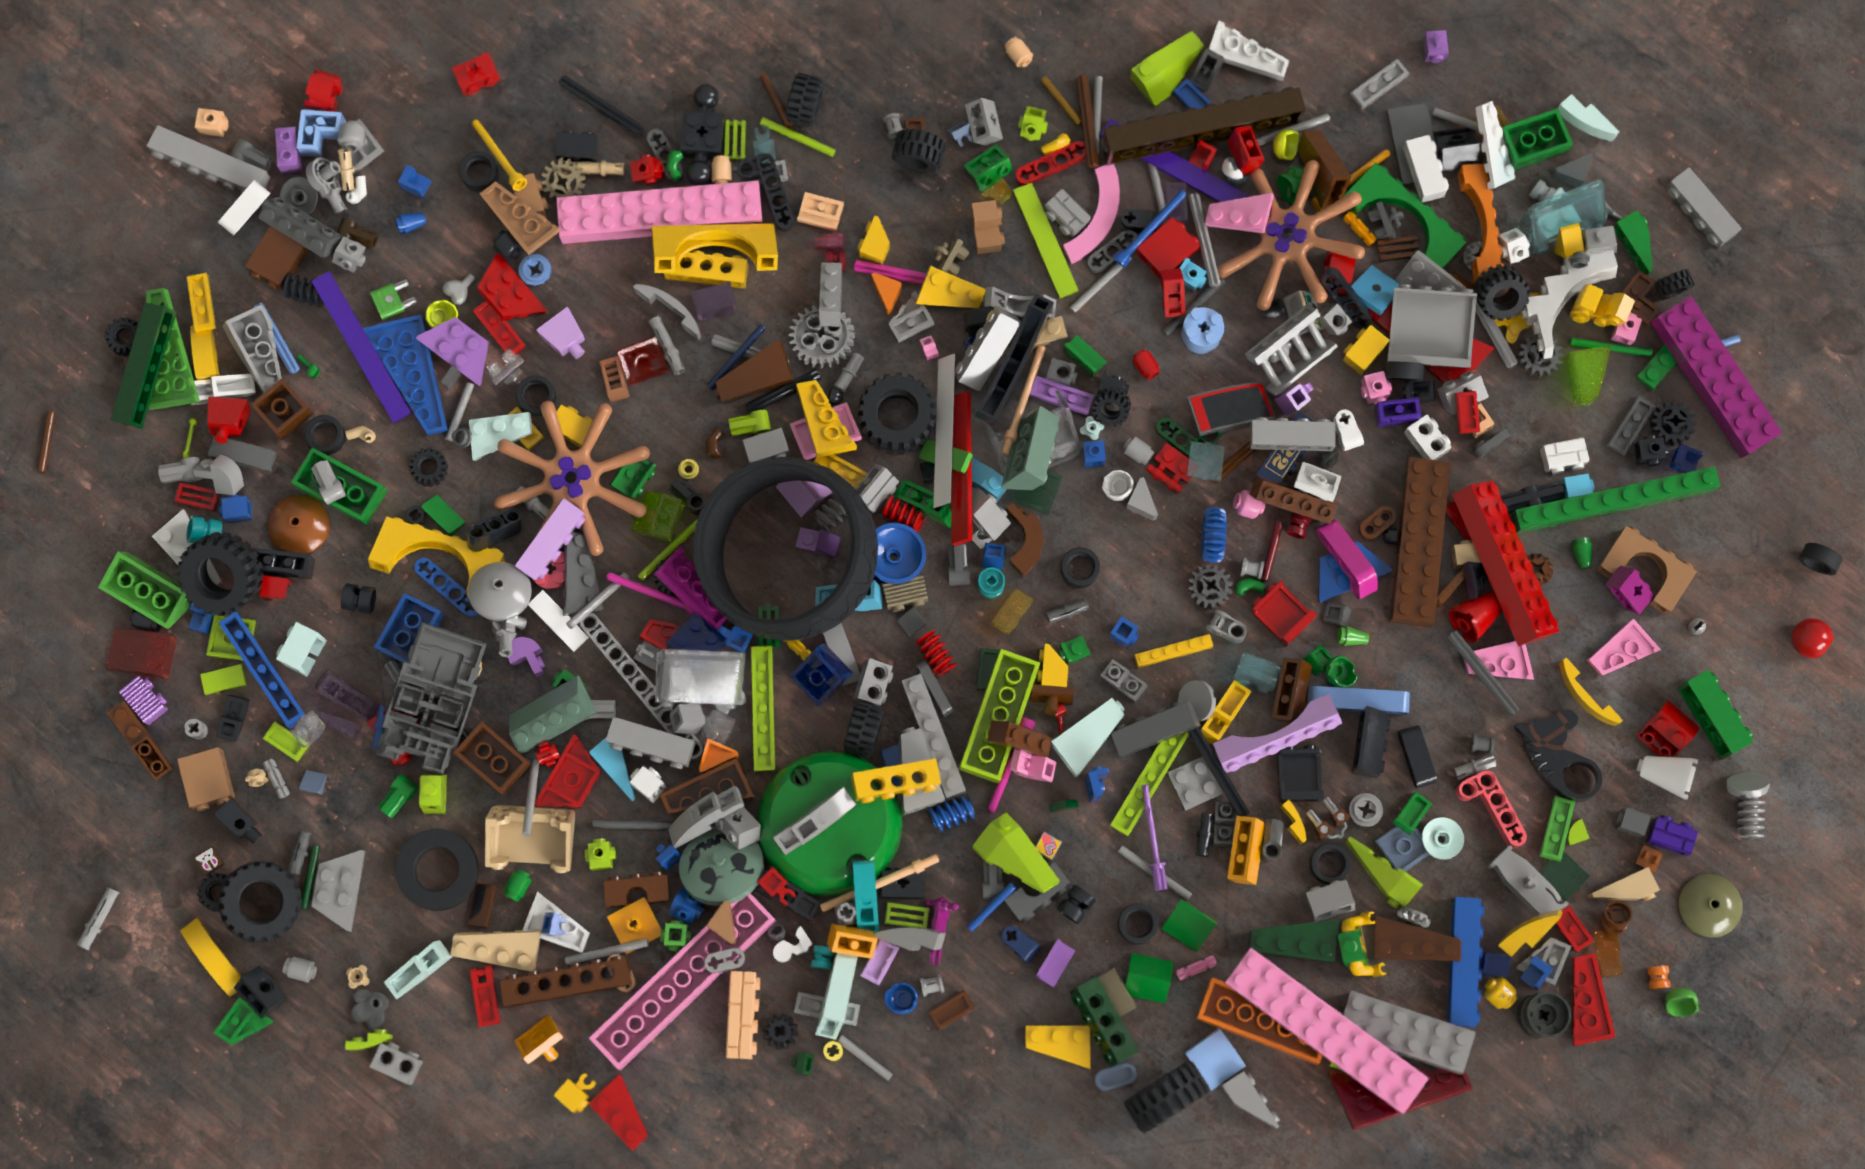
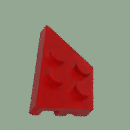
M497 253L480 281L477 291L502 320L512 319L513 317H528L529 314L539 313L540 316L545 315L547 309Z
M573 734L535 800L534 805L536 807L581 808L598 779L601 770L577 735Z

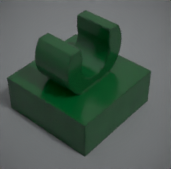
M798 1052L797 1058L789 1057L788 1066L796 1067L795 1073L811 1076L814 1055Z

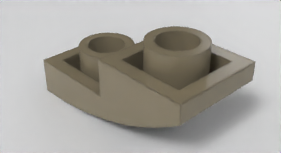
M1114 967L1098 976L1120 1017L1136 1008L1137 1004L1126 990L1125 983Z

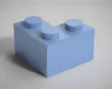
M301 110L297 149L301 156L322 158L324 139L337 140L340 125L346 123L341 112Z

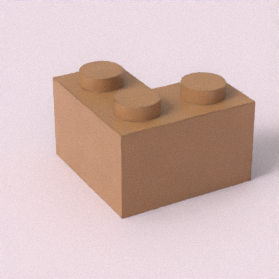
M996 200L972 203L971 219L977 255L1001 251L1002 244H1005L1004 233L999 232V225H1002L1001 206L997 207Z

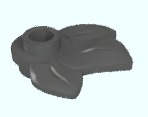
M367 989L357 991L353 994L357 1004L351 1011V1020L355 1022L366 1021L370 1031H374L384 1022V1011L388 1007V998L382 992L372 993ZM375 999L379 1001L378 1007L375 1005Z

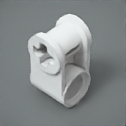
M1349 410L1339 411L1334 417L1333 422H1335V431L1342 450L1347 451L1364 445L1362 434L1352 412ZM1341 417L1343 420L1347 419L1346 424L1339 421Z

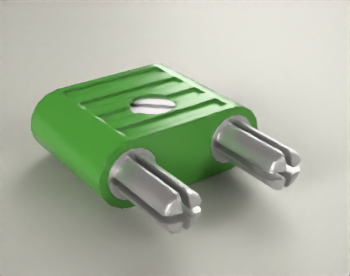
M406 279L396 284L389 283L370 292L383 321L404 312L405 308L417 303L415 297L401 302L397 291L409 286Z

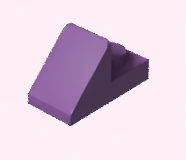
M800 527L796 549L836 558L841 537L823 529L815 531Z

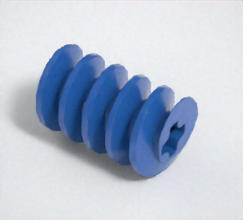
M968 794L967 800L960 796L959 803L952 799L951 806L944 802V809L937 804L936 812L931 807L928 808L934 828L938 827L941 832L943 831V824H946L950 829L951 821L958 826L959 818L965 823L967 822L968 815L973 820L975 819L974 809Z

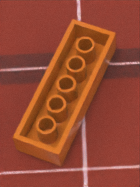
M1213 977L1210 978L1196 1016L1197 1020L1309 1063L1320 1064L1322 1058L1320 1053L1235 992L1224 981Z

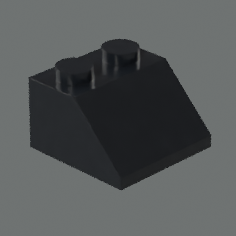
M1463 127L1433 132L1438 158L1442 163L1443 171H1454L1461 168L1462 165L1482 164V141L1473 129Z

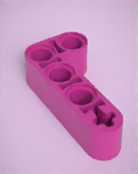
M1334 519L1331 524L1326 523L1317 528L1316 532L1319 539L1350 579V588L1354 596L1360 600L1377 591V574L1374 568L1340 523Z

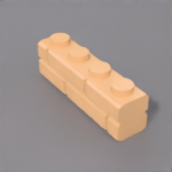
M730 971L725 1058L752 1059V1055L757 1054V1042H753V1035L758 1033V1020H754L755 1012H759V999L755 998L756 990H760V977H757L756 972Z

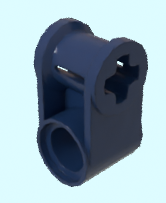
M1014 926L1005 928L1001 933L1002 942L1027 964L1030 963L1041 949V946ZM1014 931L1016 940L1007 941L1008 936L1006 932Z

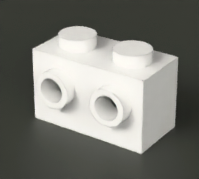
M644 766L641 769L637 768L630 776L632 779L630 784L652 803L656 801L666 788L663 781L660 780L662 777L652 767L648 769Z

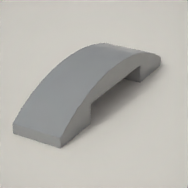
M635 284L633 288L638 296L650 305L657 299L684 319L681 324L685 331L697 340L701 338L694 318L677 299L660 289Z
M842 623L823 633L841 685L845 686L858 681L860 673Z

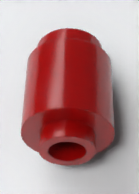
M1141 349L1133 355L1132 363L1147 381L1153 379L1161 372L1159 364L1149 350L1144 351Z

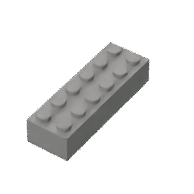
M1354 991L1350 992L1343 1016L1394 1053L1459 1075L1464 1073L1476 1033L1474 1031Z

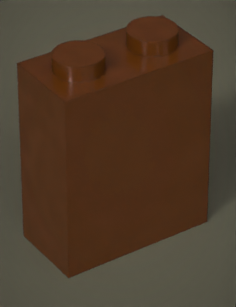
M270 226L245 267L249 271L248 275L257 281L262 279L266 281V285L274 290L279 288L284 291L287 275L292 273L293 278L309 250Z

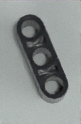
M509 508L471 525L467 533L468 548L476 552L482 551L520 533L522 523L521 511L516 508Z
M1416 725L1399 730L1398 738L1415 788L1437 783V776L1420 726Z

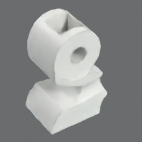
M801 926L796 932L799 944L792 945L783 940L775 946L773 955L778 962H788L792 954L798 956L807 953L813 945Z

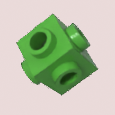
M670 921V923H665V929H661L660 942H664V947L668 948L670 952H680L686 946V943L688 944L691 941V931H687V925L683 924L682 921ZM674 934H678L680 936V939L678 941L672 940V936Z

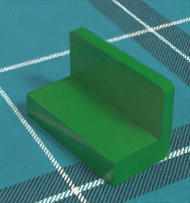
M1078 335L1063 346V352L1092 378L1107 363Z

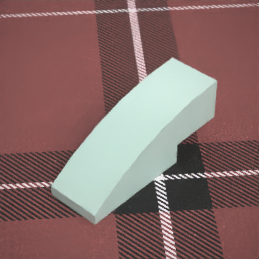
M1572 94L1558 107L1561 116L1567 122L1587 134L1613 141L1619 133L1592 103L1585 108Z
M440 940L432 942L384 983L393 996L398 999L435 972L452 956Z

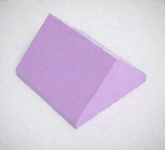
M787 481L776 486L801 518L834 494L828 487L809 481Z

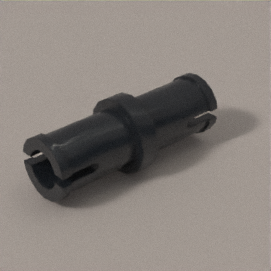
M1201 813L1200 829L1196 835L1198 837L1196 856L1209 857L1210 842L1214 835L1212 827L1215 815Z

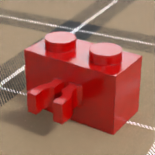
M489 52L452 68L464 96L467 94L473 95L481 88L494 86L501 80Z

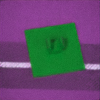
M1181 899L1162 927V930L1198 952L1217 922Z

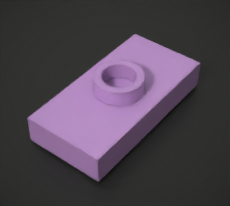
M880 939L875 947L873 958L868 960L861 977L880 986L899 947Z

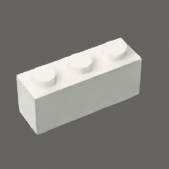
M1429 135L1407 140L1403 150L1420 202L1423 203L1444 197L1449 187L1447 179L1443 178L1441 172L1442 163L1435 154V142L1431 141Z

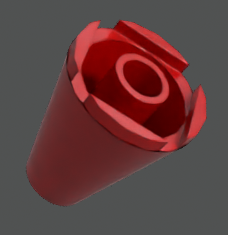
M1493 590L1478 596L1477 599L1468 600L1453 606L1448 612V616L1454 630L1459 629L1464 640L1474 643L1482 637L1502 612V608Z

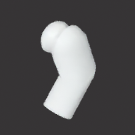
M365 176L355 177L356 188L346 195L347 201L351 204L359 203L366 196Z

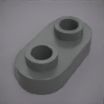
M1501 428L1490 435L1492 439L1487 442L1482 440L1474 446L1476 450L1473 453L1477 459L1482 458L1510 438L1511 435L1507 429L1503 431Z

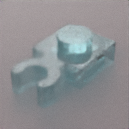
M765 126V134H759L758 127L755 128V137L759 140L753 141L755 156L768 153L776 161L773 139H768L770 136L769 127Z

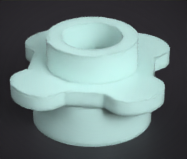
M1089 416L1085 419V425L1080 428V433L1091 438V440H1097L1100 430L1104 429V424H1100V422L1095 421L1093 417Z

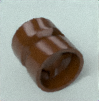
M1619 900L1609 902L1599 921L1601 931L1609 937L1616 938L1622 936L1632 918L1630 906Z

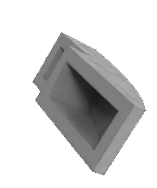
M921 927L896 928L875 933L878 939L911 951L920 950L921 945L933 950L941 949L946 935L945 932Z

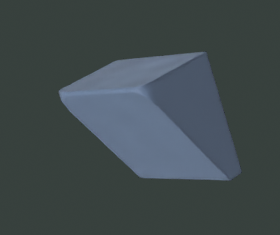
M306 770L299 789L322 795L327 774Z

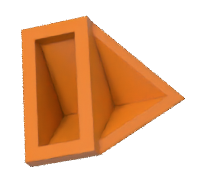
M707 738L699 771L702 775L733 759H739L740 756L736 750Z

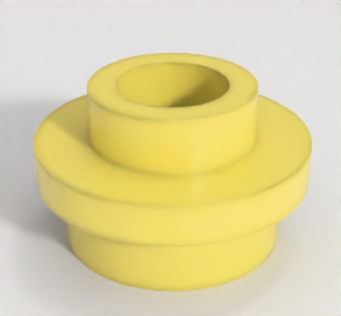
M686 459L679 464L678 471L682 478L691 480L698 475L699 467L694 460ZM687 467L693 468L690 473H686L685 469Z

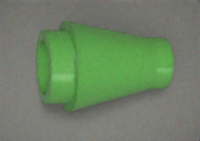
M1346 625L1339 627L1337 643L1342 644V646L1368 644V632H1363Z

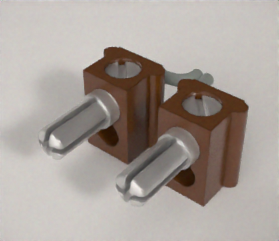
M1326 797L1323 802L1333 814L1330 819L1334 823V827H1330L1326 821L1322 822L1312 809L1306 814L1316 826L1313 831L1318 836L1317 840L1320 841L1326 836L1330 839L1336 837L1341 839L1345 836L1344 831L1347 828L1345 821L1350 818V814H1347L1343 808L1339 810L1331 799ZM1342 824L1344 825L1341 829V835H1329L1334 831V828H1338Z

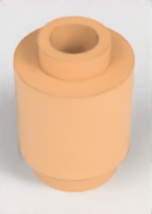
M1014 37L1005 44L1006 53L1017 67H1026L1032 62L1033 53L1021 39Z
M714 157L711 163L712 183H731L732 166L729 157Z

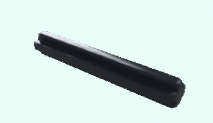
M814 369L793 382L787 383L747 403V410L749 413L762 410L797 392V383L821 380L819 371Z

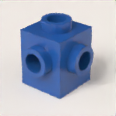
M682 887L674 898L668 914L691 925L695 918L699 920L703 914V903L694 899Z

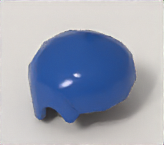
M895 983L885 992L884 1002L888 1009L896 1015H905L912 1012L916 1007L918 994L914 987L907 983Z

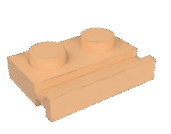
M805 192L797 222L837 231L844 202Z

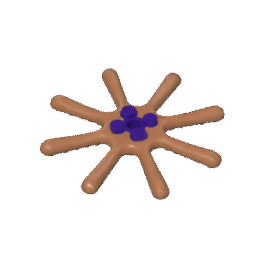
M1315 160L1308 161L1305 166L1292 207L1289 209L1280 208L1274 196L1265 233H1258L1262 237L1260 244L1217 267L1219 278H1226L1262 255H1270L1273 258V263L1257 300V308L1262 311L1270 308L1282 267L1288 261L1297 263L1316 303L1326 301L1327 293L1306 258V254L1311 248H1320L1357 260L1365 255V249L1360 245L1325 239L1315 234V229L1320 223L1355 207L1362 201L1360 193L1351 192L1318 213L1306 215L1304 213V206L1320 168V164ZM1256 169L1250 173V178L1260 195L1273 193L1262 169ZM1293 233L1290 238L1285 239L1286 234Z
M544 401L540 409L555 445L556 455L551 460H545L507 439L500 440L497 445L498 451L541 469L544 472V480L538 485L495 498L494 507L502 511L539 495L549 494L553 498V505L540 527L539 533L565 498L586 513L583 516L586 520L582 524L587 546L591 555L599 556L603 552V545L587 507V502L591 497H600L639 518L646 514V506L602 487L599 483V477L604 472L646 460L650 456V450L646 446H640L605 461L594 462L590 457V453L612 413L611 406L604 403L598 407L582 446L576 451H571L566 446L553 402ZM571 473L577 475L574 483L567 482V477Z

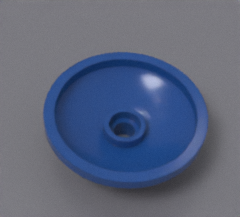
M888 523L876 529L878 558L874 576L890 584H902L914 579L921 572L926 561V548L920 535L909 526L900 523ZM895 555L896 560H891L889 556Z

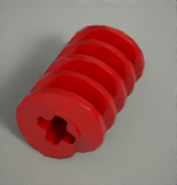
M891 495L881 514L883 513V520H887L890 517V523L897 521V523L905 524L918 533L927 515L922 518L921 510L915 514L914 506L907 510V502L900 506L901 499L893 502L894 495Z
M933 630L920 637L916 641V645L922 646L920 652L926 653L924 659L931 660L928 666L930 668L935 667L932 670L933 675L939 674L938 676H941L953 670L958 664H950L954 657H946L950 650H942L946 643H938L941 634L934 636L936 630Z

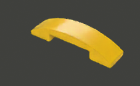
M1567 658L1559 663L1560 672L1568 691L1584 710L1596 719L1612 726H1617L1623 721L1610 705L1601 709L1574 679L1580 672Z
M199 918L194 919L181 929L180 932L206 970L231 998L237 993L234 987L242 976L211 938L210 933Z

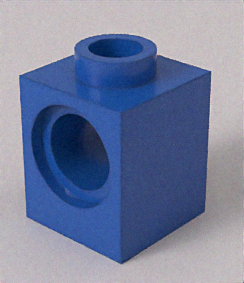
M1104 441L1083 442L1084 468L1104 467L1106 461Z

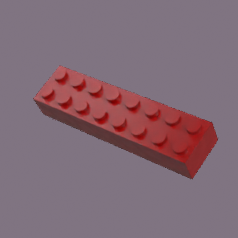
M1494 481L1471 484L1452 494L1518 647L1541 641L1560 632L1557 620L1552 615L1549 602L1544 597L1541 584L1533 572L1532 564L1524 551V545L1519 540L1516 527L1511 522L1507 507L1503 503L1499 489Z

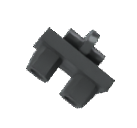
M1383 202L1376 203L1377 207L1369 211L1368 215L1372 223L1380 220L1383 221L1384 226L1374 229L1377 239L1380 241L1388 238H1397L1392 223H1394L1396 228L1401 227L1400 220L1404 218L1403 212L1397 213L1395 207L1389 209L1391 214L1389 216Z

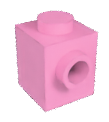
M1630 313L1625 324L1615 326L1611 340L1631 346L1636 339L1642 319Z

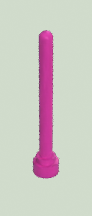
M611 572L606 575L609 581L685 609L691 617L696 619L698 617L679 598Z
M1022 717L1019 726L1033 731L1035 722ZM1016 748L1011 749L1001 780L997 783L988 806L990 813L996 811L1012 771L1010 770L1011 757Z

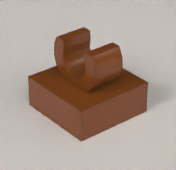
M1642 845L1634 865L1642 869L1649 867L1651 873H1655L1663 853Z

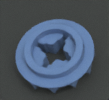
M532 254L521 261L519 275L527 285L530 284L536 287L539 284H544L550 278L551 265L544 256ZM539 265L538 269L541 274L535 273L532 275L530 268H536Z

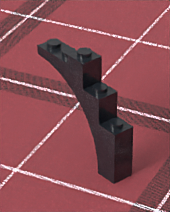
M1038 294L1034 295L1009 351L980 404L975 417L994 425L1004 406L1010 400L1019 377L1029 361L1033 348L1042 334L1053 307V301Z

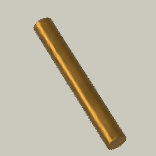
M1043 77L1040 80L1072 121L1077 126L1081 125L1082 120L1048 77Z

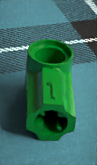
M403 774L395 779L390 787V792L377 807L392 819L404 803L411 800L419 789L416 784Z

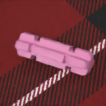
M1211 955L1205 958L1204 961L1199 960L1186 966L1185 969L1184 967L1178 969L1176 975L1180 981L1185 980L1188 976L1192 977L1206 971L1207 968L1215 967L1217 965L1216 959Z

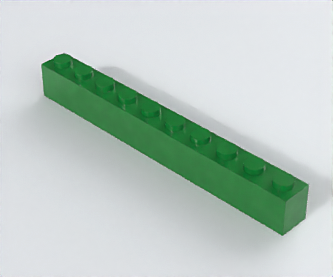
M1714 466L1516 509L1511 514V519L1516 527V533L1522 534L1714 492L1721 485L1716 467Z

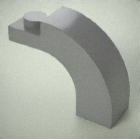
M993 286L986 287L984 307L994 309L997 305L1017 315L1018 319L1022 321L1028 305L1034 296H1018L1006 293ZM1044 294L1040 295L1054 302L1047 320L1055 318L1056 300Z

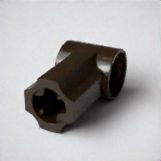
M342 218L336 231L342 235V238L344 236L371 250L376 246L379 236L378 232L359 226L358 223L348 218Z

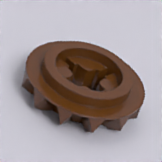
M1542 553L1528 555L1527 558L1532 565H1543L1540 569L1542 573L1537 572L1534 574L1541 585L1546 584L1553 575V565L1549 558L1543 556Z

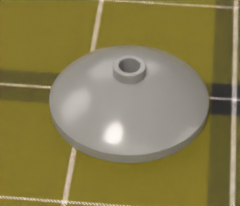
M495 562L480 568L471 578L468 587L469 600L474 610L479 615L494 621L508 620L518 616L529 604L532 593L528 576L515 565L506 562ZM498 583L502 584L501 587H496L495 585Z

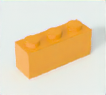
M1236 816L1227 877L1229 880L1239 884H1257L1265 829L1263 821L1254 817Z

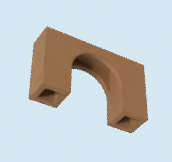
M1626 526L1621 530L1596 571L1610 579L1619 566L1625 567L1631 558L1636 556L1651 558L1661 569L1662 582L1649 605L1664 615H1668L1697 571L1693 569L1690 563L1677 559L1673 552L1660 548L1653 539H1646L1640 535V531L1636 528Z

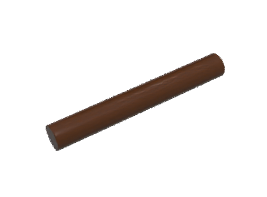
M767 73L761 74L760 79L785 127H791L793 123L787 122L786 110Z
M48 411L37 469L41 473H46L56 414Z

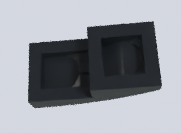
M231 694L227 696L223 716H220L216 737L237 742L247 714L249 699Z

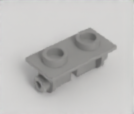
M645 641L637 647V653L634 656L635 660L661 675H664L668 669H676L680 662Z

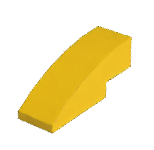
M190 326L191 348L196 378L198 380H208L211 377L220 376L213 329L196 333L194 326Z
M1235 680L1216 706L1212 716L1201 729L1205 739L1211 745L1221 739L1252 692Z
M1554 910L1524 921L1507 933L1500 940L1498 946L1511 957L1525 942L1533 947L1561 918L1563 912L1561 910Z

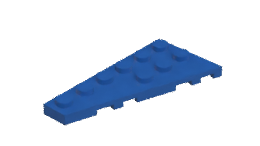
M422 314L363 328L372 346L427 435L430 436L448 431L431 351L416 339L418 335L426 332Z

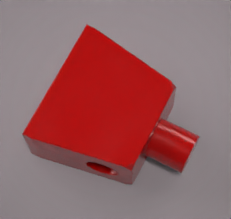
M208 397L207 423L210 434L215 436V441L224 444L227 443L228 437H239L251 414L248 399Z

